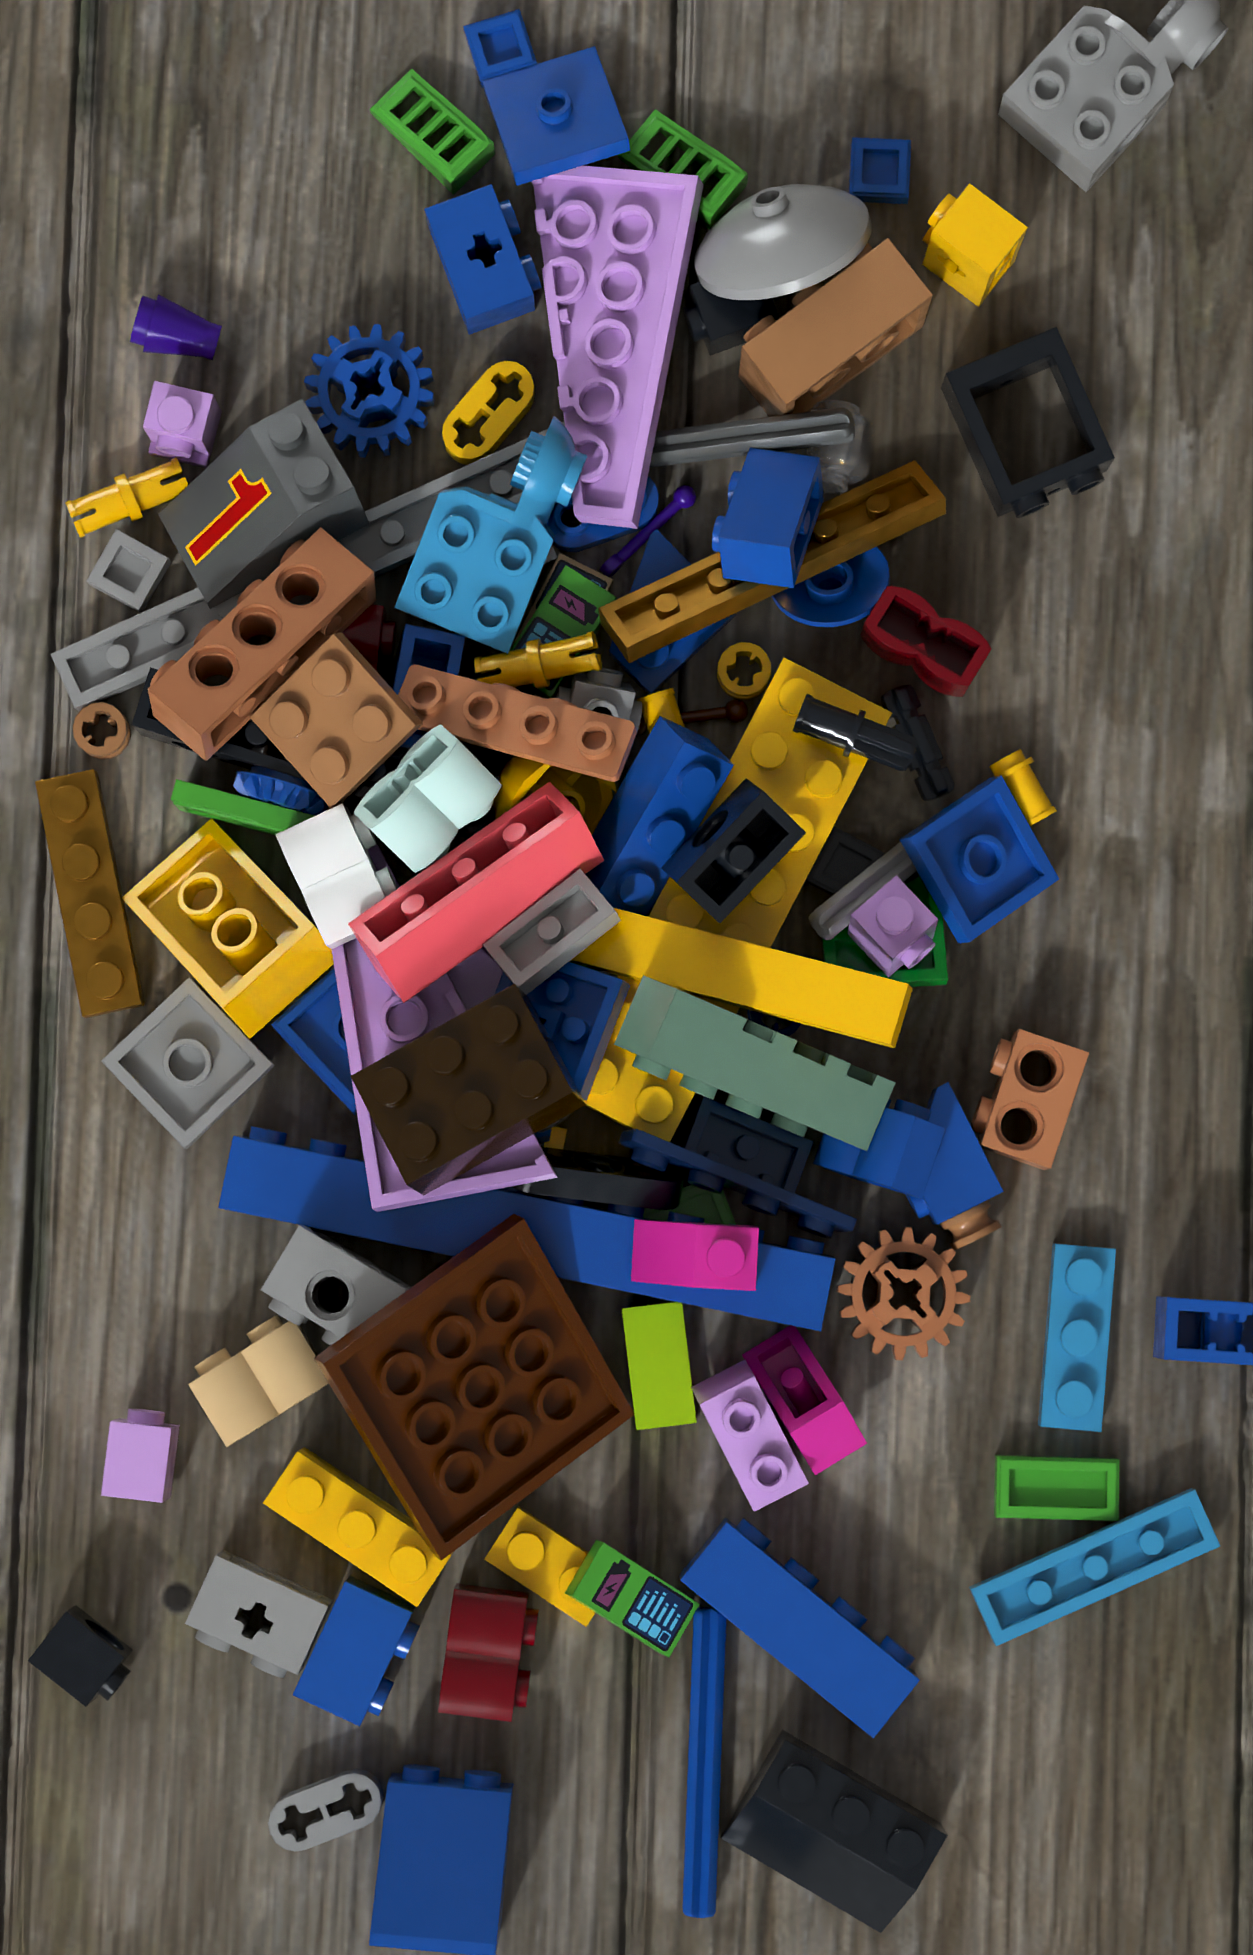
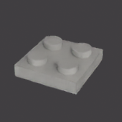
M190 977L101 1060L184 1149L192 1146L275 1066Z

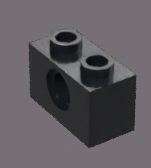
M745 778L661 869L718 923H721L806 832L762 789Z

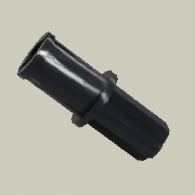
M809 694L804 699L793 728V732H800L844 749L843 756L849 757L850 752L899 771H906L910 766L918 742L913 736L864 718L866 711L860 709L859 714L856 715L815 699Z

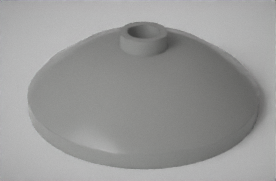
M791 184L761 190L733 207L706 233L694 260L698 279L701 285L710 293L732 300L768 299L808 288L843 269L864 249L872 232V223L868 209L856 196L830 186Z

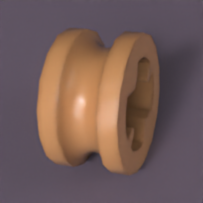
M104 702L91 703L82 708L76 715L73 724V736L78 746L91 757L100 760L112 759L120 755L128 746L131 737L130 725L126 717L113 705ZM100 716H109L108 723L112 727L117 726L116 736L106 737L104 746H93L96 740L91 735L87 736L88 726L98 725Z
M989 1200L940 1223L942 1230H948L952 1233L953 1240L950 1246L953 1250L966 1246L1002 1227L999 1220H992L988 1215V1209L991 1207Z

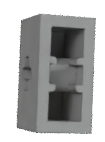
M222 1550L215 1556L185 1624L198 1630L195 1639L222 1652H229L231 1645L254 1655L251 1664L256 1668L271 1675L284 1678L287 1671L298 1675L303 1669L334 1600ZM257 1603H261L267 1607L264 1617L273 1622V1625L264 1624L255 1632L248 1628L251 1618L242 1613V1610H251Z

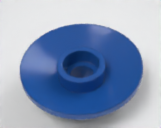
M874 547L796 584L794 588L783 590L773 595L772 598L784 614L797 622L815 627L847 625L869 615L886 587L889 586L890 573L888 562L880 549Z

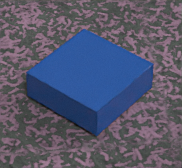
M520 9L463 26L481 88H483V80L537 64Z
M852 137L849 193L859 198L862 202L908 204L911 140Z

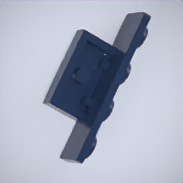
M705 1096L698 1097L680 1146L638 1129L623 1131L618 1143L633 1149L631 1159L644 1166L659 1171H666L668 1164L689 1172L687 1182L698 1188L721 1194L723 1187L745 1195L742 1201L744 1206L770 1216H776L779 1209L799 1217L798 1228L823 1238L831 1239L833 1232H849L854 1230L856 1218L795 1194L813 1141Z

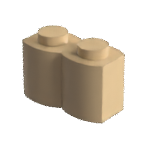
M276 1315L246 1334L252 1344L231 1357L225 1347L194 1366L200 1377L188 1385L226 1447L236 1443L329 1384L314 1359L318 1353L301 1326L290 1321L283 1324L279 1316Z

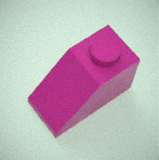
M634 1219L631 1281L692 1288L756 1291L759 1227Z
M790 1325L742 1354L814 1475H817L867 1444L844 1401L795 1326Z

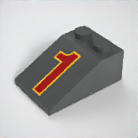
M303 399L249 426L158 514L210 609L240 594L253 581L257 579L264 581L280 566L284 553L292 544L301 539L306 541L320 527L339 541L370 524L353 484Z

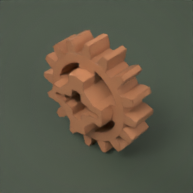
M903 1227L899 1242H893L887 1230L879 1231L878 1241L880 1246L873 1249L870 1245L861 1241L857 1248L863 1260L859 1264L844 1261L842 1265L848 1273L853 1275L851 1283L836 1286V1292L848 1295L851 1298V1304L839 1310L840 1317L851 1318L856 1316L859 1323L852 1330L851 1336L854 1339H859L868 1333L871 1334L873 1339L870 1351L875 1354L880 1353L886 1343L892 1345L895 1360L903 1361L907 1346H913L921 1358L927 1357L928 1340L933 1338L936 1342L946 1346L950 1343L947 1334L943 1330L947 1323L962 1327L965 1322L953 1311L955 1304L970 1302L971 1296L963 1292H956L955 1283L962 1281L968 1276L967 1271L950 1270L947 1264L953 1259L956 1252L953 1248H948L939 1254L933 1251L936 1235L928 1233L921 1243L918 1244L914 1243L912 1228ZM897 1252H909L919 1255L925 1260L916 1265L912 1270L898 1269L886 1256ZM884 1271L891 1278H896L902 1283L915 1281L917 1288L912 1292V1296L916 1301L915 1306L922 1313L921 1316L916 1310L910 1309L906 1305L899 1304L894 1308L891 1306L888 1300L893 1297L894 1291L890 1286L891 1281L885 1276ZM870 1272L877 1281L876 1301L866 1310L863 1303L862 1290L866 1275ZM940 1277L943 1285V1302L938 1315H936V1312L929 1306L930 1288ZM894 1318L910 1319L920 1331L908 1335H896L888 1333L881 1328Z

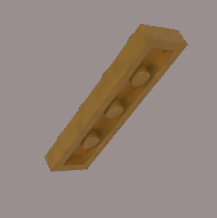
M95 769L35 781L82 1017L89 1018L145 1006L98 772Z

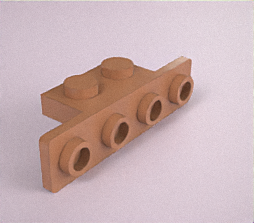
M416 664L409 667L398 694L423 723L418 730L429 732L441 724L459 741L611 782L619 780L637 734V728L632 721L583 709L563 699H545L523 693L506 684H488Z

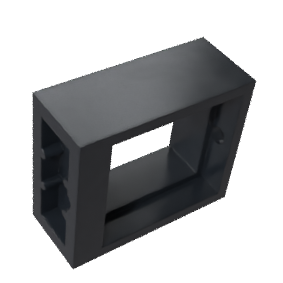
M1057 327L945 374L941 390L997 517L1014 511L1016 518L1028 516L1049 505L1050 502L1047 498L1049 495L1069 488L1072 495H1076L1099 485L1105 480L1102 473L1108 470L1115 457ZM1050 368L1087 450V454L1011 485L974 399Z

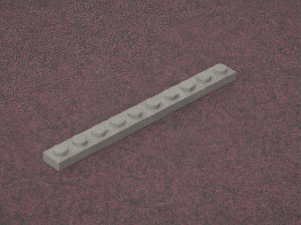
M548 429L543 430L538 434L545 436ZM528 438L365 511L370 524L338 542L372 569L374 576L377 577L413 560L441 491L468 486L487 495L493 493L518 504L523 490L511 486L510 482ZM197 587L52 653L51 657L74 708L80 712L82 708L91 703H99L146 682L150 667L159 670L161 666L170 660L178 661L194 646L197 635L205 625L215 619L221 621L237 606V601L242 592L210 609ZM299 595L292 598L289 602L296 605H305L310 603L313 597Z

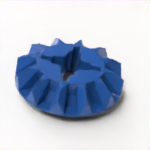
M251 766L250 772L237 771L233 786L242 797L315 816L328 809L325 801L307 781L259 766Z

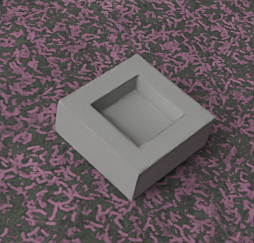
M116 529L86 581L90 586L142 613L169 568L171 561L165 555Z

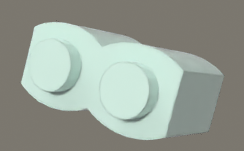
M440 724L422 736L409 749L397 769L384 776L366 793L357 805L354 814L416 874L447 854L451 842L460 828L471 821L482 818L490 810L502 784L453 734Z

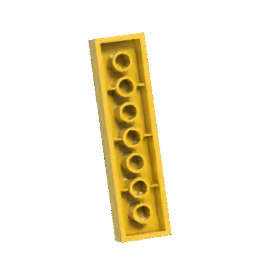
M783 657L730 759L734 766L699 827L747 778L779 805L806 834L721 923H718L671 877L667 880L649 917L771 948L868 761V758L850 752L849 757L843 756L844 749L800 732H793L806 695H812L815 699L856 715L859 714L861 709L866 711L864 718L884 726L887 725L892 712ZM618 975L617 978L627 982L630 988L587 1101L584 1100L586 1103L584 1106L631 1130L638 1129L671 1142L695 1092L679 1086L683 1077L682 1073L671 1069L667 1081L633 1067L632 1064L637 1054L614 1045L641 982ZM695 996L716 1006H719L723 1009H726L730 1012H733L735 1014H737L740 1008L737 1006Z

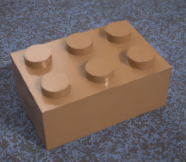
M889 238L885 239L875 248H872L867 243L860 254L828 283L824 284L821 281L802 289L792 300L795 306L792 310L777 321L772 315H769L747 331L743 337L747 343L741 349L738 377L769 417L810 412L920 330L924 325L933 295Z

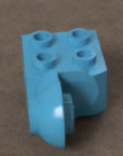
M553 416L545 436L533 431L530 432L510 482L511 486L523 490L518 504L493 493L487 495L468 486L445 489L439 493L394 608L508 654L556 536L547 525L554 505L559 503L566 507L568 506L588 456L576 451L573 438L561 421Z

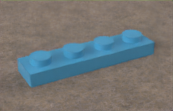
M1190 1488L970 1586L969 1589L995 1646H998L1220 1547V1544L1196 1490Z

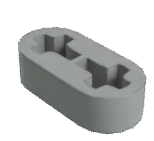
M351 1769L289 1792L278 1800L270 1813L268 1821L270 1835L275 1843L283 1849L296 1852L307 1850L364 1828L372 1823L380 1812L384 1798L382 1786L378 1779L370 1772L361 1769ZM354 1783L358 1791L368 1789L371 1794V1798L364 1804V1813L356 1815L352 1806L332 1812L330 1804L344 1797L346 1794V1784ZM296 1805L300 1813H307L320 1808L323 1816L309 1822L306 1827L307 1835L299 1837L295 1829L284 1830L281 1824L289 1815V1806Z

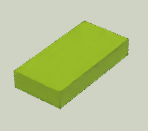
M668 1302L622 1308L636 1430L697 1423L694 1396L691 1389L692 1379L682 1303Z

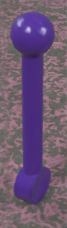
M687 485L676 488L673 500L617 554L612 555L601 566L599 570L602 574L609 578L612 577L623 566L625 561L649 540L650 535L656 529L659 530L681 508L686 509L693 506L697 498L694 489Z

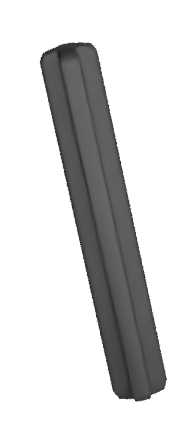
M842 407L656 431L650 467L746 456L749 448L779 452L850 443L855 437L854 417L852 412Z

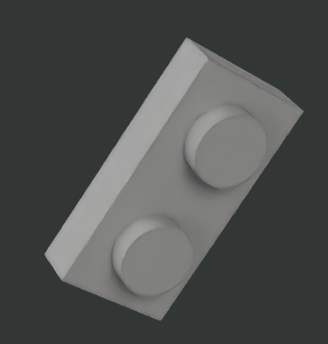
M578 869L485 942L483 946L510 981L527 995L618 924L621 919L585 873Z

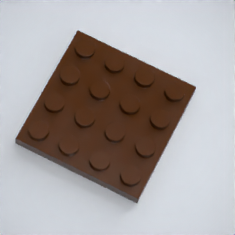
M516 1214L509 1216L314 1357L422 1539L441 1561L634 1416L631 1406L524 1218Z

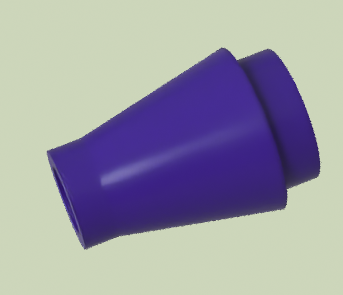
M159 294L157 300L142 296L130 342L144 346L143 352L195 356L213 360L222 326L207 321Z

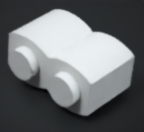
M343 803L276 834L283 854L301 889L314 922L326 946L331 949L355 939L356 936L348 923L398 889L388 867L377 871L368 849L377 845L373 832L355 814L351 815L348 807Z

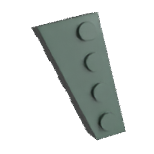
M644 975L614 1043L616 1046L637 1054L632 1066L667 1081L671 1069L683 1074L679 1086L713 1100L717 1090L720 1089L729 1093L725 1105L759 1119L763 1108L774 1112L770 1123L801 1137L805 1136L807 1128L810 1127L865 1151L868 1150L896 1084L891 1080L851 1065V1063L803 1044L791 1037Z

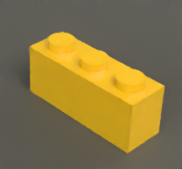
M306 1447L296 1452L263 1502V1504L416 1607H418L453 1554L452 1552L442 1561L438 1559L422 1539L408 1516Z

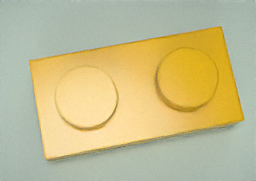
M518 1506L484 1560L585 1627H587L595 1615V1612L565 1594L588 1551Z

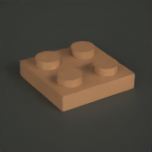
M342 632L333 633L250 716L252 721L330 808L342 804L423 725L420 719Z

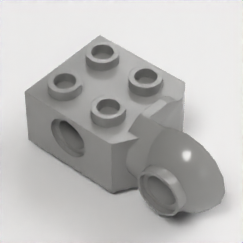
M1170 0L1147 29V33L1153 37L1151 42L1147 41L1127 22L1113 15L1107 9L1084 5L1003 94L998 115L1081 189L1087 192L1164 108L1174 86L1171 74L1181 63L1186 64L1192 71L1196 69L1225 36L1229 27L1220 20V1Z
M299 1225L262 1286L261 1291L273 1297L268 1308L288 1321L300 1326L301 1323L306 1324L308 1320H311L326 1329L321 1339L331 1346L412 1286L317 1229ZM332 1277L341 1279L349 1290V1300L341 1311L330 1309L322 1297L324 1284Z

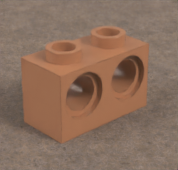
M1022 1029L1013 1032L1010 1041L1001 1038L989 1073L998 1075L992 1097L990 1099L981 1096L971 1123L973 1131L979 1133L978 1141L982 1149L1042 1170L1051 1169L1089 1052ZM1027 1053H1039L1050 1063L1051 1075L1043 1086H1033L1027 1083L1021 1075L1020 1064ZM1009 1110H1020L1031 1121V1135L1022 1144L1011 1143L1002 1134L1001 1120Z

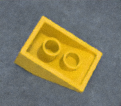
M212 818L122 897L123 901L249 1039L334 964L332 950L326 946L315 925Z

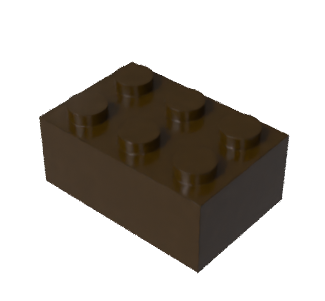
M516 984L509 986L350 1076L406 1185L423 1196L586 1105L530 998Z

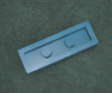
M1052 1244L1038 1426L1102 1432L1116 1249Z

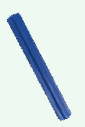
M713 1607L697 1608L693 1615L682 1908L684 1915L694 1918L712 1917L716 1912L727 1618Z

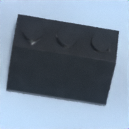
M782 1729L721 1835V1839L882 1933L917 1891L948 1835L942 1824Z

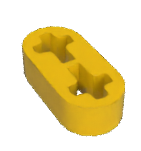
M513 361L495 363L485 371L447 416L443 424L442 437L446 451L453 460L468 465L493 454L528 413L534 403L535 388L532 376L524 366ZM514 378L519 380L518 391L522 398L517 402L511 398H506L495 411L491 409L490 406L498 396L494 383L499 379L506 384L512 382ZM482 416L486 417L487 421L481 426L479 431L483 444L477 447L472 443H468L463 449L458 447L460 439L456 428L462 424L470 429Z

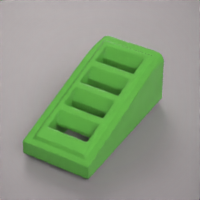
M413 69L405 74L370 108V113L453 195L495 155L494 142ZM414 91L421 99L398 119L392 111ZM431 107L436 114L415 134L409 127ZM446 122L452 129L431 148L425 142ZM462 138L467 145L449 162L441 157Z
M656 109L629 140L631 151L618 154V158L633 170L667 173L660 166L678 146L685 153L668 173L684 174L694 160L702 165L696 175L699 176L703 185L712 174L720 179L706 198L701 196L697 221L707 229H710L722 217L745 189L748 182V173L737 164ZM660 132L667 140L653 157L648 160L640 155L655 135Z

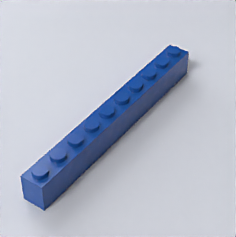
M251 1126L249 1137L239 1135L233 1136L218 1207L220 1209L450 1256L457 1255L509 1216L516 1214L525 1219L558 1278L821 1331L836 1260L834 1256L823 1254L824 1242L789 1236L786 1247L763 1242L765 1231L759 1229L756 1291L692 1288L631 1281L634 1219L654 1220L643 1217L645 1208L608 1203V1208L605 1210L583 1205L584 1200L553 1196L546 1198L526 1194L513 1187H506L376 1212L371 1206L365 1161L345 1157L347 1145L314 1138L310 1140L309 1149L286 1145L287 1133ZM669 1211L667 1221L704 1223L705 1218Z

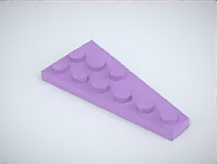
M580 166L531 181L534 187L536 210H534L536 229L540 235L544 263L542 275L552 351L557 362L560 384L557 387L560 409L563 411L565 427L573 438L576 451L588 455L572 493L574 516L583 523L638 529L704 185L698 175Z
M375 845L369 848V854L377 871L388 867L399 888L400 884L380 847ZM357 938L331 949L351 1075L467 1011L448 973L403 1003L376 971ZM352 1081L371 1206L376 1212L558 1178L535 1134L423 1196L406 1185Z

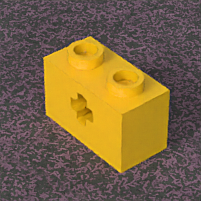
M969 183L957 199L949 193L929 218L927 223L931 227L922 240L928 244L922 265L979 307L1015 262L1028 227Z

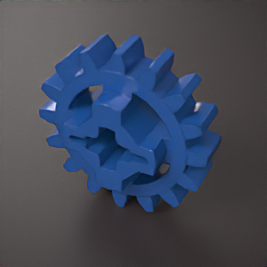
M374 324L370 337L362 338L355 325L349 326L350 341L342 344L339 339L331 335L327 338L332 352L330 356L326 357L314 353L311 357L313 365L320 374L305 376L304 384L307 390L318 393V395L309 398L305 403L311 414L324 413L316 422L323 435L336 430L333 442L338 450H343L350 441H354L359 457H366L370 444H378L382 454L388 456L391 450L390 440L397 437L406 446L412 444L408 431L411 424L416 427L426 428L428 424L427 417L419 408L434 406L435 397L433 392L421 387L434 381L431 368L422 367L416 369L424 359L423 352L419 346L407 352L403 351L406 343L404 333L398 331L392 336L390 341L384 340L381 325ZM372 354L370 359L355 363L350 362L355 357ZM399 366L404 370L409 379L410 389L408 397L404 396L401 390L393 386V382L398 375L397 370ZM377 381L382 393L380 397L369 394L364 401L361 400L358 387L362 385L363 387L370 388ZM331 385L336 386L338 391L346 395V400L341 407L342 413L340 416L331 404ZM386 418L391 420L385 425L367 428L371 422Z

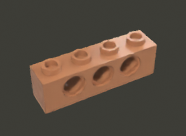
M321 527L306 541L303 539L296 541L284 553L280 566L264 581L257 579L245 588L234 609L221 621L218 619L212 620L202 628L194 641V646L178 661L170 660L159 668L151 680L150 687L147 689L153 716L202 759L207 761L251 719L250 716L333 633L343 632L376 601L374 571ZM299 595H308L315 598L312 602L305 605H296L289 602L292 598ZM256 635H267L273 638L264 645L256 646L246 643L249 638ZM214 675H223L230 678L220 686H207L203 684L204 680Z

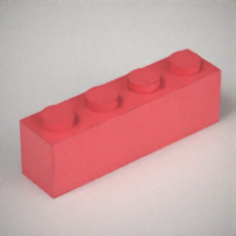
M549 781L349 922L348 925L376 971L402 1002L405 1003L472 954L484 947L483 944L578 869H581L586 874L602 863L604 858L580 812Z

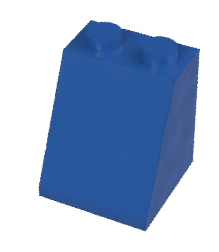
M419 1764L404 1765L403 1773H392L387 1783L369 1946L465 1955H496L501 1931L514 1784L502 1783L501 1774L493 1771L466 1770L464 1772V1779L439 1777L440 1768Z

